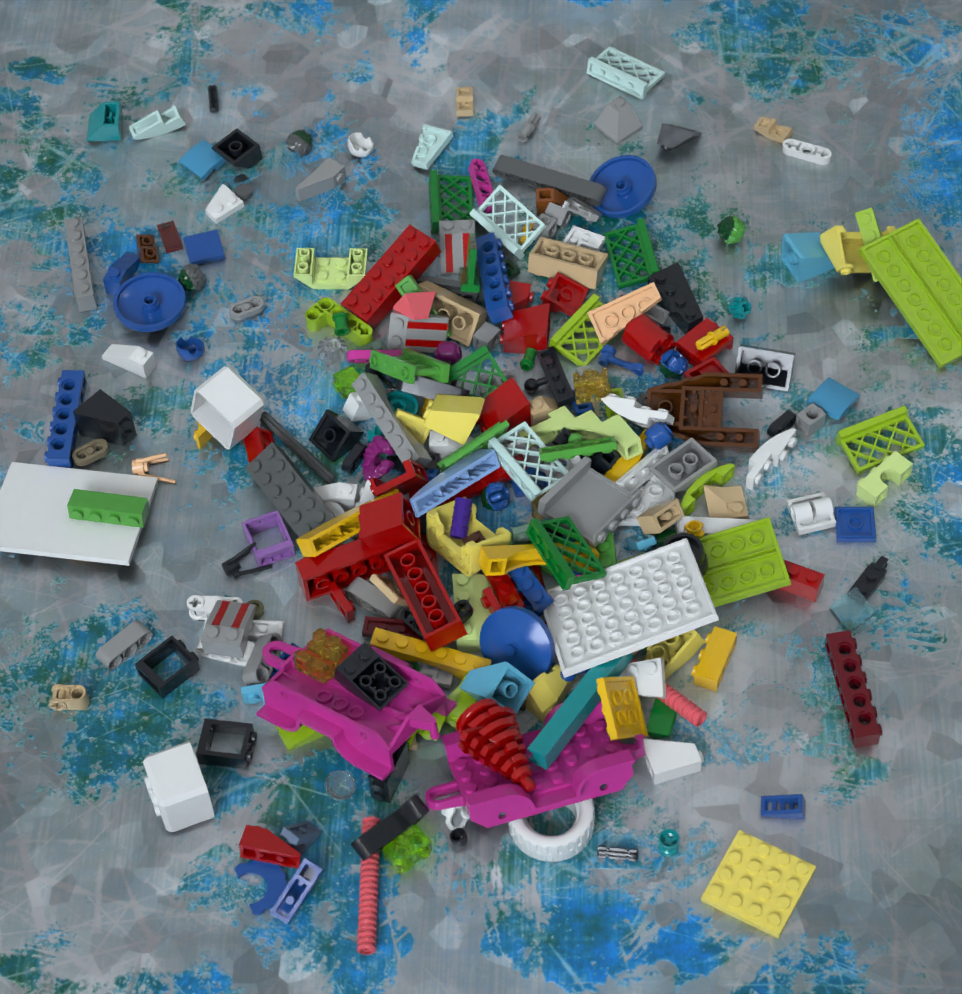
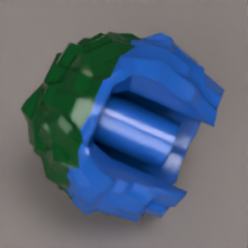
M674 349L665 352L659 361V369L665 378L681 377L688 368V360Z
M503 482L489 483L480 495L482 506L487 510L502 511L510 503V494Z

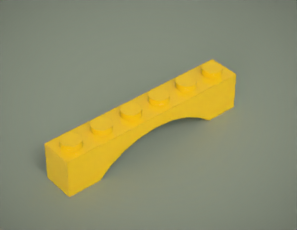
M554 543L557 547L563 548V544ZM533 544L481 546L478 564L485 576L505 575L509 571L524 566L546 565ZM589 545L597 559H599V553L596 548ZM565 546L564 550L576 553L575 549ZM578 552L577 555L588 559L586 554ZM562 555L566 561L572 563L573 559ZM576 560L574 562L575 565L580 566L582 568H585L586 566L585 564L578 562ZM588 566L587 570L596 571L593 567Z
M375 628L370 642V646L372 645L394 657L440 668L461 681L470 670L490 666L492 662L490 659L444 646L431 652L426 641L380 628Z

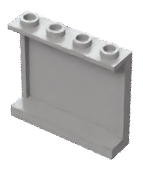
M585 456L539 500L537 513L548 520L569 516L587 544L595 548L599 543L605 541L611 531L614 532L622 520L628 518L633 509H637L640 506L642 490L639 489L635 494L629 492L590 468L591 459ZM566 523L559 525V527L570 530Z

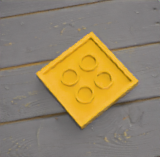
M634 676L602 677L596 679L597 692L601 698L602 712L606 719L607 733L610 736V740L635 739L637 734H643L644 737H647L648 732Z

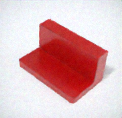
M256 427L244 438L249 463L271 442L274 443L271 431Z

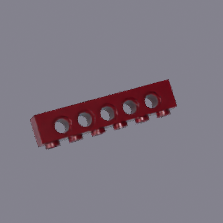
M850 630L826 634L825 647L853 746L858 748L877 745L880 736H882V727L876 721L877 710L871 704L872 693L866 687L867 676L865 671L862 672L861 669L862 659L860 654L857 655L856 639L855 637L852 638Z

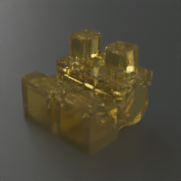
M603 368L601 373H598L596 370L583 371L582 376H579L578 372L573 373L577 404L593 402L592 394H595L596 401H602L600 398H606L609 393L612 394L607 368Z
M318 628L312 633L313 639L307 643V649L304 651L299 649L293 653L295 669L307 676L311 675V678L325 684L334 677L336 667L348 657L346 654L348 646L341 643L340 637L336 635L328 637L326 636V630Z

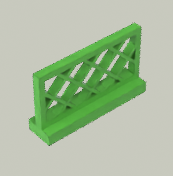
M507 420L503 423H496L438 462L437 466L443 472L475 451L488 449V441L494 437L497 439L507 433L506 431L510 424Z

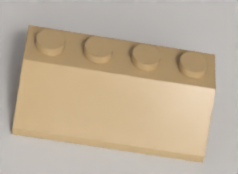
M540 237L529 253L528 272L549 278H554L556 273L559 272L589 289H596L602 279L608 254Z
M425 281L418 284L423 292L436 291L432 306L439 316L449 317L448 329L452 333L449 338L470 347L473 343V335L486 321L487 309L432 282Z

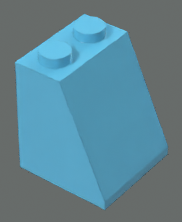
M820 232L788 233L783 235L781 260L798 283L834 269L820 243Z
M502 662L470 670L460 689L477 701L487 698L495 699L500 707L512 708L515 714H517L535 682L508 662Z

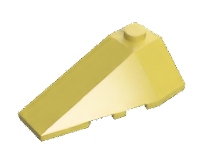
M691 630L648 646V652L644 660L664 659L666 680L691 659L705 641L698 632Z
M558 664L552 668L553 671L549 674L543 672L533 680L535 683L525 699L526 709L542 723H544L546 715L555 706L563 702L576 680L575 678L570 682L564 681L561 678V668Z

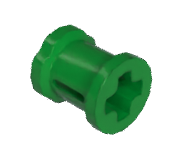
M339 312L332 316V320L335 322L334 334L336 336H346L350 333V327H348L347 322L349 316L345 312Z

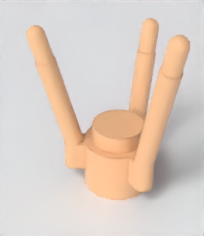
M167 453L132 460L133 474L157 477L158 481L176 483V480L146 474L150 470L149 464L168 461Z

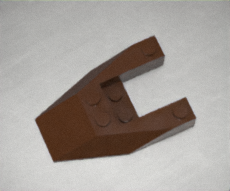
M705 372L695 377H687L677 382H669L648 388L646 406L655 411H658V409L668 410L669 414L675 418L673 425L666 424L672 431V436L686 441L692 437L701 446L739 453H755L760 448L759 429L722 427L723 398L763 399V374Z

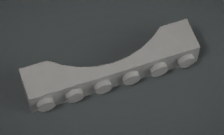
M82 217L66 219L64 223L79 312L97 309Z
M363 372L351 385L402 463L411 459L425 467L432 460L430 455L395 415L388 402L386 388L378 376Z

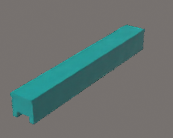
M632 653L589 669L528 747V751L533 753L529 762L545 770L550 767L601 701L600 695L597 692L596 679L619 677L631 662Z

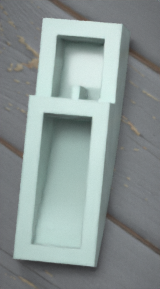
M173 106L161 114L158 110L130 125L129 129L134 140L169 133L186 124L181 112L176 106Z

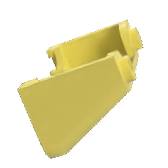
M836 225L819 236L820 243L836 272L841 273V275L871 273L869 266L858 252L864 246L860 232H846L844 226ZM887 226L882 235L884 236L896 230L895 226Z
M455 501L426 512V538L429 546L467 577L475 575L481 570L478 564L481 546L510 544L511 533L507 529L500 527L496 530L495 534L476 519L477 508L474 503H472L471 507L472 511L467 536L479 530L486 540L478 543L472 540L464 545L461 539L450 537V526L452 524Z

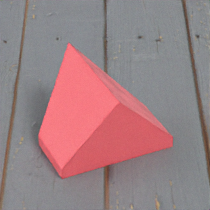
M436 291L405 293L393 306V310L412 320L429 319Z

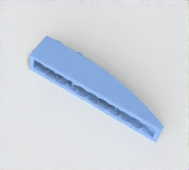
M479 449L422 487L410 499L415 517H420L498 469L500 464L495 450Z

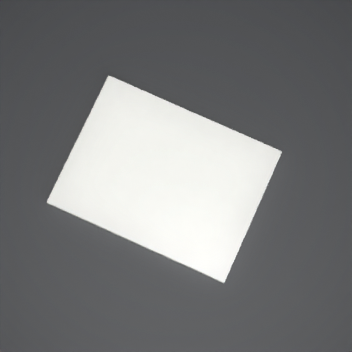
M12 462L0 490V551L129 566L142 528L70 519L67 504L73 490L80 489L148 498L150 507L158 485V478Z
M687 538L605 568L607 574L604 578L573 584L570 590L563 591L560 586L547 590L554 599V602L543 611L548 629L554 641L555 652L564 678L719 620Z

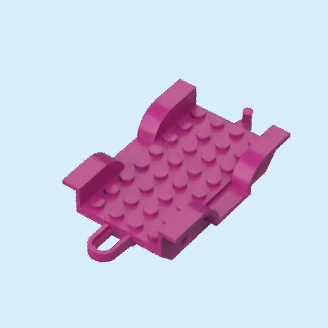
M329 628L320 632L304 648H297L282 641H272L266 644L262 649L264 661L279 671L262 686L265 705L256 713L257 716L286 731L295 732L305 725L331 738L334 747L345 760L382 781L395 769L392 754L417 729L430 731L431 739H438L440 734L438 733L437 721L432 714L437 712L446 717L457 706V702L446 698V694L432 678L410 668L409 663L371 645L370 647L409 683L381 711H378L350 693L334 678L336 667L361 644ZM317 639H322L324 647L320 656L317 657L314 655L318 648ZM332 646L334 648L338 647L339 652L335 664L330 663L333 655ZM281 650L291 656L287 660H283L270 652Z
M600 701L547 770L529 762L528 765L532 770L531 779L535 782L536 788L534 791L527 793L522 786L512 784L510 780H505L499 772L494 773L490 768L471 758L472 756L462 752V749L458 747V741L461 740L458 732L442 735L441 738L445 746L448 765L454 781L430 788L425 793L426 804L432 810L464 806L471 821L489 828L622 790L633 776L632 764L635 763V760L645 756L643 741L645 737L643 734H637L633 744H623L618 740H610V736L607 733L606 719L602 712V702ZM563 703L555 706L546 715L543 728ZM542 729L521 734L528 761L533 755L532 752L528 751V747ZM602 784H607L605 788H600ZM459 792V795H455L441 800H435L437 798ZM500 813H505L503 817L498 816Z

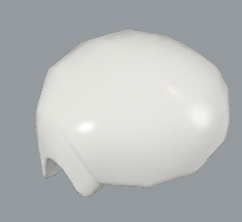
M361 132L352 133L348 137V149L352 155L366 157L373 152L374 143L370 137L364 138Z

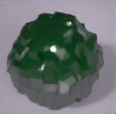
M297 130L287 137L286 147L292 153L294 151L297 152L300 158L307 156L313 147L312 135L305 132V130Z
M191 263L183 266L180 270L178 281L184 290L199 291L205 287L207 280L199 266H197L198 264Z

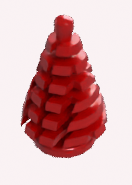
M491 698L482 699L465 709L456 722V730L460 734L459 738L461 739L458 741V747L462 749L461 751L472 756L471 758L490 768L494 773L499 772L505 780H510L512 784L522 786L527 793L534 791L536 784L531 779L532 770L528 765L529 761L514 709L506 706L500 707L497 701Z

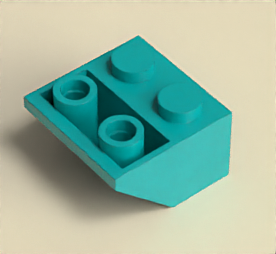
M120 101L103 102L89 114L87 141L121 140L123 112Z

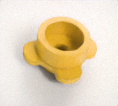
M697 520L689 521L684 526L688 534H692L697 538L705 535V532L702 530L704 527L703 523Z

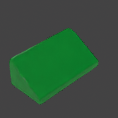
M657 698L655 699L646 727L648 734L653 739L670 737L677 716L674 710Z

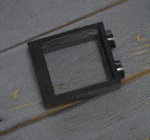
M172 635L135 663L137 674L162 699L200 670L198 656L193 651L189 652L183 641L177 640ZM175 652L186 665L166 681H163L152 668Z
M205 718L196 751L198 763L247 769L248 762H251L253 758L252 744H256L257 732H254L253 724ZM214 732L245 735L241 753L210 751Z

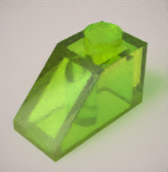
M352 365L333 374L334 382L332 386L335 392H339L346 399H348L350 393L356 392L351 384L360 376Z

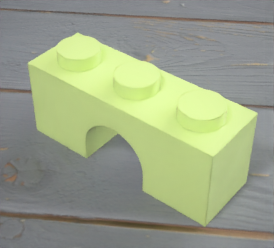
M896 451L890 456L887 455L878 467L872 468L868 476L858 481L856 496L875 508L887 496L888 486L883 481H892L900 486L911 476L913 463Z

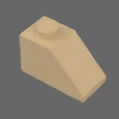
M539 396L529 400L531 426L549 419L548 413L558 409L555 399Z
M678 498L649 508L640 514L637 519L643 534H658L685 515Z

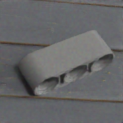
M356 577L345 590L346 597L376 617L392 619L401 608V605L394 604L376 586L360 577Z
M139 620L133 621L102 645L96 652V658L109 670H114L149 643L153 633Z
M272 633L258 637L242 674L243 682L247 686L266 683L269 680L274 667L265 663L262 649L269 642H283L280 634ZM275 650L270 653L278 657L281 650Z

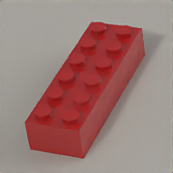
M409 225L341 302V306L374 330L392 310L393 306L402 298L395 285L408 275H412L415 281H417L441 253L437 242L412 225Z
M358 538L353 542L341 544L336 548L327 550L316 557H304L296 561L298 581L306 601L329 594L327 584L335 581L338 587L341 586L344 589L356 577L369 580L372 574L383 575L391 572L383 555L401 546L369 548Z
M419 538L383 555L431 652L467 635L466 629Z

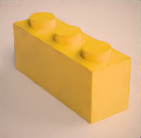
M714 626L712 633L708 632L705 640L707 645L699 653L698 660L700 662L698 665L695 664L692 670L694 685L717 692L735 649L737 633Z

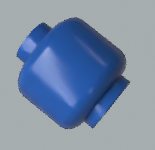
M656 422L645 431L646 439L644 441L650 449L654 447L657 450H661L672 441L671 436L673 433L665 423Z

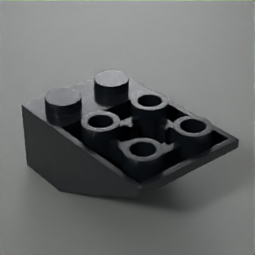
M366 642L361 644L339 664L334 673V678L346 690L378 711H381L409 685Z

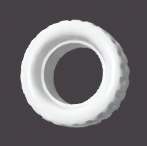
M593 798L566 806L573 812L576 820L567 832L560 835L547 836L536 832L529 825L528 817L508 822L509 831L514 843L522 852L540 861L557 862L572 858L580 853L592 838L595 827Z

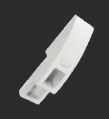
M611 393L608 396L601 395L600 399L609 408L635 425L649 428L656 422L673 425L675 418L669 414L668 410H652L650 407L642 406L636 401V398L631 396L619 398L620 396Z
M792 428L774 436L749 459L746 488L753 490L756 485H760L764 477L763 474L766 471L768 472L772 465L778 467L781 461L784 462L786 460L789 449L794 448L797 443V429Z

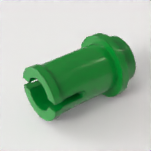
M527 348L523 359L520 361V367L524 371H530L534 367V359L537 355V351L534 348Z

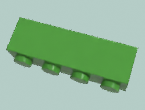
M80 489L73 490L67 504L70 519L144 528L150 513L148 498Z

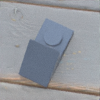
M307 820L285 826L281 832V835L287 840L286 843L301 853V855L322 834V831Z

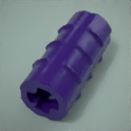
M455 498L452 524L450 526L451 538L462 540L467 537L472 511L471 499Z

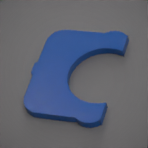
M253 860L248 863H240L235 867L238 879L247 874H256L263 877L267 882L268 888L265 896L260 901L249 904L253 915H261L265 910L273 908L288 885L286 875L280 865Z

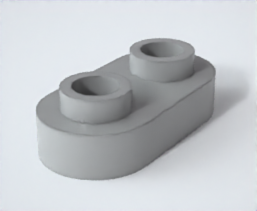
M252 296L233 303L229 308L231 318L239 321L261 313L265 308L264 300L259 296Z

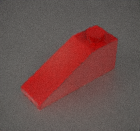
M246 825L239 843L240 857L298 869L302 863L301 853L268 829L260 826Z

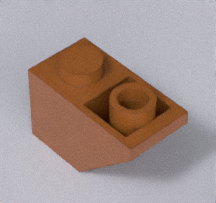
M537 188V216H540L541 213L545 214L550 202L562 207L569 197L555 188Z

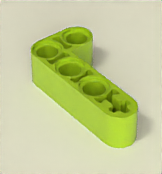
M325 297L320 299L305 312L306 326L311 332H317L327 324L335 329V322L332 320V316L339 312H345L349 316L347 322L348 327H350V333L345 337L359 347L374 341L372 328L331 298Z

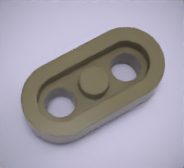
M95 439L76 448L72 453L74 463L78 466H86L105 457L109 453L108 443L104 439Z

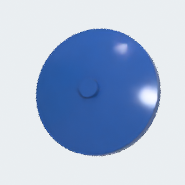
M622 155L604 162L596 169L589 180L601 184L607 189L600 206L593 207L603 213V216L610 218H624L642 210L651 201L657 186L656 175L651 165L643 158L633 155Z
M149 272L136 275L125 281L115 293L113 306L116 317L127 328L139 332H154L169 327L181 317L186 307V296L180 282L172 276L164 273Z
M519 606L502 607L489 615L481 627V652L484 658L492 660L491 665L508 662L532 681L543 672L547 674L550 670L555 656L554 641L546 624L532 611Z

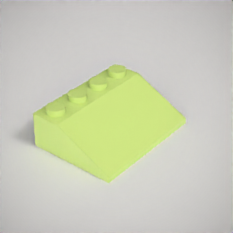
M463 573L452 574L454 604L464 599L469 601L474 610L472 616L463 624L467 635L457 639V650L465 653L481 652V627L491 614L488 608L485 609L480 598L483 589L490 587L485 576L481 574H475L470 577L465 576Z

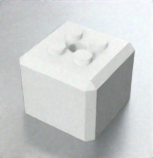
M224 366L194 390L190 412L226 449L230 450L259 426L264 398L232 367Z
M190 741L145 757L143 764L147 777L144 780L156 816H161L166 830L175 832L215 817L209 792Z

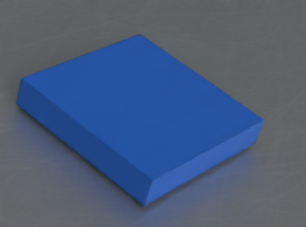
M217 229L183 237L190 264L201 265L225 259Z
M874 507L834 508L836 542H876Z

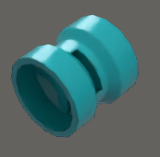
M664 829L659 834L658 850L664 857H673L679 851L680 837L675 830Z

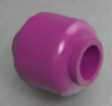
M455 341L439 343L437 350H434L435 359L446 360L447 362L450 360L452 364H456L462 359L461 346L457 345Z

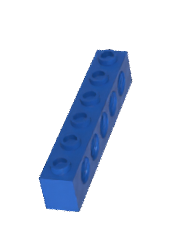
M494 232L475 238L477 260L487 313L493 324L514 318L512 310L515 307L512 299H510L512 297L511 289L507 286L510 284L507 274H505L508 271L505 262H503L505 256L501 250L503 248L501 239L496 238Z
M62 370L61 378H58L59 391L55 393L56 407H53L52 410L53 421L50 422L51 435L47 438L48 451H45L44 460L45 463H48V466L73 467L72 453L76 449L79 432L73 411L84 403L87 386L84 370Z

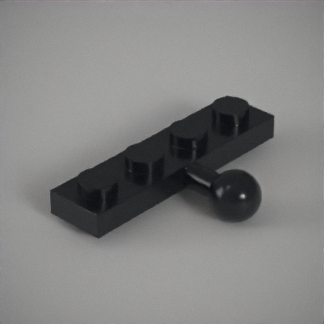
M551 346L536 352L545 377L537 380L534 378L527 379L524 383L525 390L529 393H534L540 386L549 384L558 408L575 402V396L554 347Z

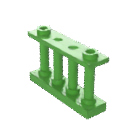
M402 348L401 356H390L375 349L371 350L369 358L371 369L406 383L414 384L415 376H426L441 383H448L450 364L409 348Z

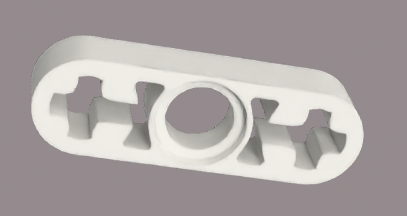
M786 139L782 147L783 153L787 156L820 165H827L831 161L832 153L828 148L795 139ZM809 150L811 153L805 154L802 151Z

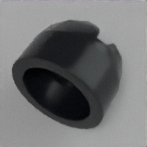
M456 828L450 833L449 837L453 845L462 847L467 843V834L462 828Z

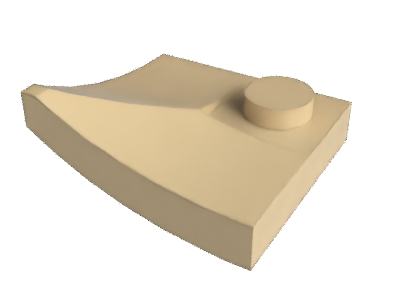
M703 485L708 517L749 519L742 486L717 487Z

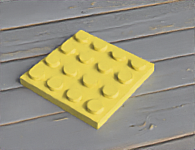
M739 830L704 891L701 901L779 939L810 882L816 866Z

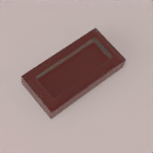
M174 221L157 225L166 254L183 249Z

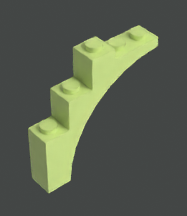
M562 406L548 413L549 419L530 427L544 444L551 443L559 431L565 427L571 434H581L583 441L615 436L617 449L614 451L620 454L626 461L643 453L641 439L619 414L602 422L592 410L574 417L565 406ZM525 430L518 433L520 437L528 438V433ZM529 443V448L531 446L536 447L538 445Z

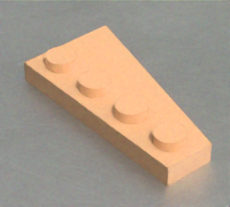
M652 282L591 310L587 314L603 346L625 329L630 320L644 314L662 299L655 283Z

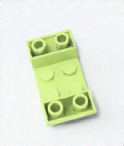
M297 248L294 278L312 289H350L366 275L368 248H350L349 258L316 257L314 248Z

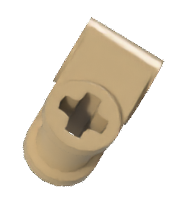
M55 684L52 686L53 695L52 700L49 701L51 709L57 711H80L89 706L90 699L82 685Z

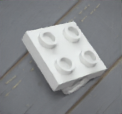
M824 492L787 500L786 505L798 535L836 527L831 499L828 496L826 497Z

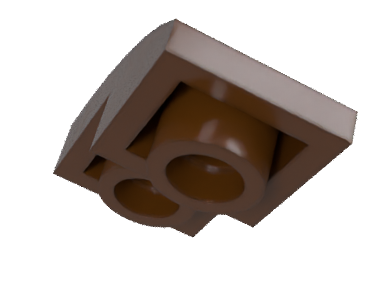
M137 234L135 239L140 262L159 264L158 247H155L154 235Z

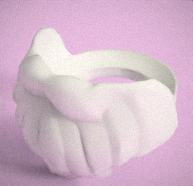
M464 806L441 810V814L446 816L448 829L452 831L456 828L463 829L470 818ZM456 809L461 810L463 821L458 827H454L452 824V817Z

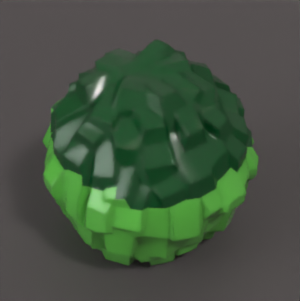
M737 216L725 217V219L717 224V233L723 242L727 244L740 242L741 237H744L745 223Z

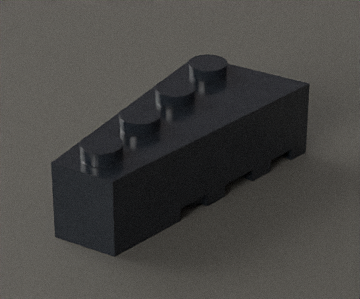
M679 262L648 276V284L654 282L662 300L658 304L663 309L669 311L668 316L684 334H687L703 321V314Z

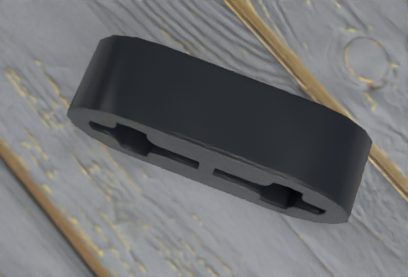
M791 410L783 413L768 427L767 435L773 438L789 430L796 422V414Z
M357 442L345 457L341 469L349 474H353L364 459L363 454L365 449L368 448L367 445Z

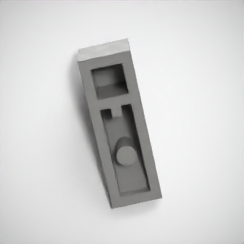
M328 157L295 188L297 200L300 202L335 189L346 179L345 166Z

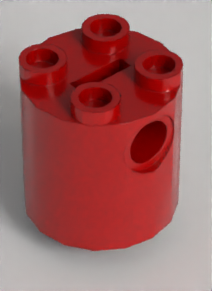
M645 314L630 320L625 326L622 342L637 355L644 358L650 365L657 364L659 366L661 356L676 347L673 335L667 333L658 323Z

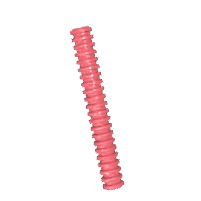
M632 658V660H631L630 663L638 662V661H636L635 659ZM666 683V699L656 697L676 713H679L684 719L688 720V722L693 723L695 727L702 725L706 720L707 712L697 707L687 697H683L681 693L674 690L668 683Z
M372 816L364 818L362 820V834L381 822V820ZM380 851L366 861L361 859L360 862L361 879L359 886L360 903L358 910L357 952L363 955H370L376 952Z

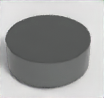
M247 183L239 184L235 188V194L241 200H247L253 195L252 187Z

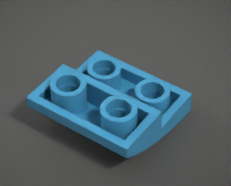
M203 140L187 151L179 162L204 181L214 169L218 171L226 160L212 150L210 143Z
M827 378L813 392L807 403H814L817 407L822 408L831 418L840 420L848 413L849 408L859 401L860 394L831 378Z

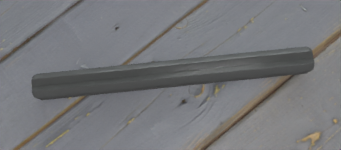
M264 411L261 414L260 421L327 484L335 481V475L268 412Z

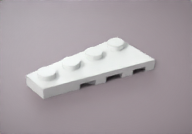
M662 658L629 663L619 676H634L639 696L666 699L664 659Z

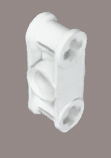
M193 595L187 599V607L190 618L193 620H205L209 618L217 600L243 603V601L238 597Z

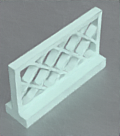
M610 46L596 58L591 57L588 59L586 73L641 100L646 97L647 91L665 77L664 71ZM646 74L645 77H638V75Z
M501 185L492 192L477 210L473 209L469 213L489 233L494 232L496 238H500L502 244L519 260L525 256L523 252L547 227ZM502 191L504 193V200L496 201L497 196ZM515 203V210L508 211V204ZM504 204V212L496 213V205ZM488 206H492L491 214L483 213ZM527 213V220L519 221V214ZM515 214V222L507 223V215ZM504 216L503 223L496 224V217ZM531 223H538L540 225L535 231H530ZM526 224V232L518 233L519 225ZM515 226V233L507 234V227ZM526 236V241L520 246L518 244V237Z
M524 421L496 439L494 437L489 440L488 449L495 450L501 467L533 504H536L542 496L563 478H551L552 470L560 471L564 476L568 471L558 459L552 462L551 465L540 464L539 452L528 450L529 443L537 444L540 448L547 446ZM524 429L528 433V438L517 437V433ZM505 440L514 441L513 448L504 447L502 442ZM516 441L527 443L526 450L516 449ZM514 453L525 454V460H515ZM527 455L539 456L538 464L526 462ZM525 467L537 468L536 475L527 474ZM539 468L550 470V476H538ZM537 480L549 482L548 486L541 490L537 485Z

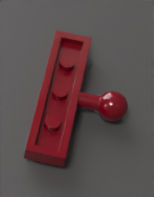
M365 616L362 637L372 638L375 628H380L422 640L401 619Z

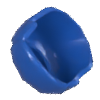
M190 336L188 340H184L181 337L176 341L177 353L185 361L197 360L205 352L204 342L200 339Z

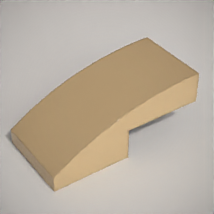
M456 87L457 117L474 116L473 87Z
M761 116L753 126V129L761 135L779 143H783L793 134L792 128L777 125L776 119Z

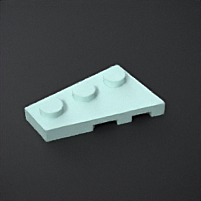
M423 124V132L420 134L419 144L415 149L412 164L415 167L428 170L454 136L452 131Z

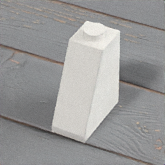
M643 739L645 756L643 758L654 785L701 771L704 758L701 750L698 751L695 744Z

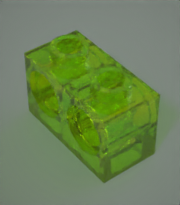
M415 824L382 848L383 857L400 875L403 872L410 871L418 861L426 859L432 852V843ZM416 843H420V844H421V845L418 846V847L413 846V845L416 844ZM400 855L405 856V857L402 858V859H397V858H396L397 856H400Z

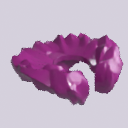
M375 436L372 442L367 444L368 448L365 449L363 454L364 463L361 466L363 467L362 474L365 477V481L373 477L381 479L395 465L391 460H380L379 453L393 455L395 451L387 439L382 436Z

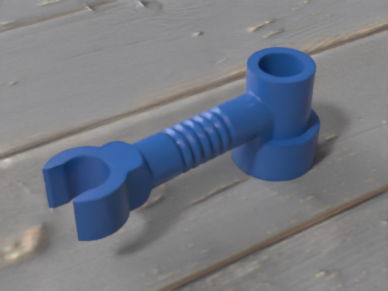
M606 344L602 347L601 355L597 361L599 365L607 367L611 363L628 369L638 376H642L645 371L643 370V364L631 363L614 357L617 351L611 345Z

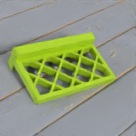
M595 293L550 338L549 347L553 346L555 351L561 353L583 370L594 360L603 347L597 334V338H587L586 332H596L594 327L585 328V322L591 321L587 312L604 305L599 301L600 297ZM583 332L584 339H574V334ZM610 339V340H609L608 342H606L604 345H606V344L608 345V344L611 342L612 339ZM585 343L586 349L576 350L575 344ZM588 343H598V348L589 349ZM564 344H572L573 350H565L562 346ZM577 354H587V360L582 362L577 358Z
M905 405L837 432L835 441L838 446L841 445L857 474L879 466L887 455L890 456L893 453L889 450L890 444L900 446L901 450L898 453L902 456L925 447L924 442L907 415L908 410ZM905 422L908 427L907 432L897 429V424ZM881 430L892 431L891 438L880 435ZM894 433L905 436L904 442L894 440ZM871 436L876 438L874 445L864 442V437ZM907 437L915 439L917 445L905 444ZM880 439L888 442L887 449L876 446L877 440ZM851 442L858 444V450L849 449L847 444ZM861 446L872 449L870 456L859 452ZM874 450L884 453V458L877 459L872 457ZM857 457L868 460L867 464L859 467L856 462Z

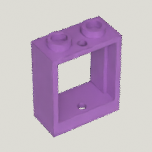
M278 510L242 522L243 532L249 545L254 542L251 535L276 526L284 542L258 550L256 546L251 549L258 567L271 565L295 556L293 542Z

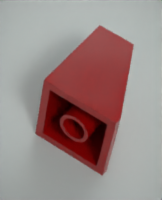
M546 303L512 311L514 318L502 321V331H504V334L500 335V345H503V353L525 354L527 348H534L537 352L548 348L551 327L550 304Z
M513 377L484 398L483 408L476 422V425L479 424L482 433L496 423H503L505 420L510 424L506 432L524 421L529 427L531 426L530 402Z
M402 492L359 506L360 514L358 515V520L360 522V531L358 534L360 540L369 548L403 546L417 538L421 541L420 517H415L410 501Z

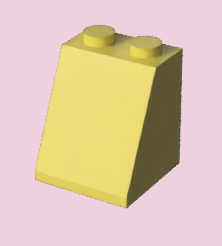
M436 394L434 400L430 399L423 415V418H425L423 426L464 445L481 414L485 399L482 397Z

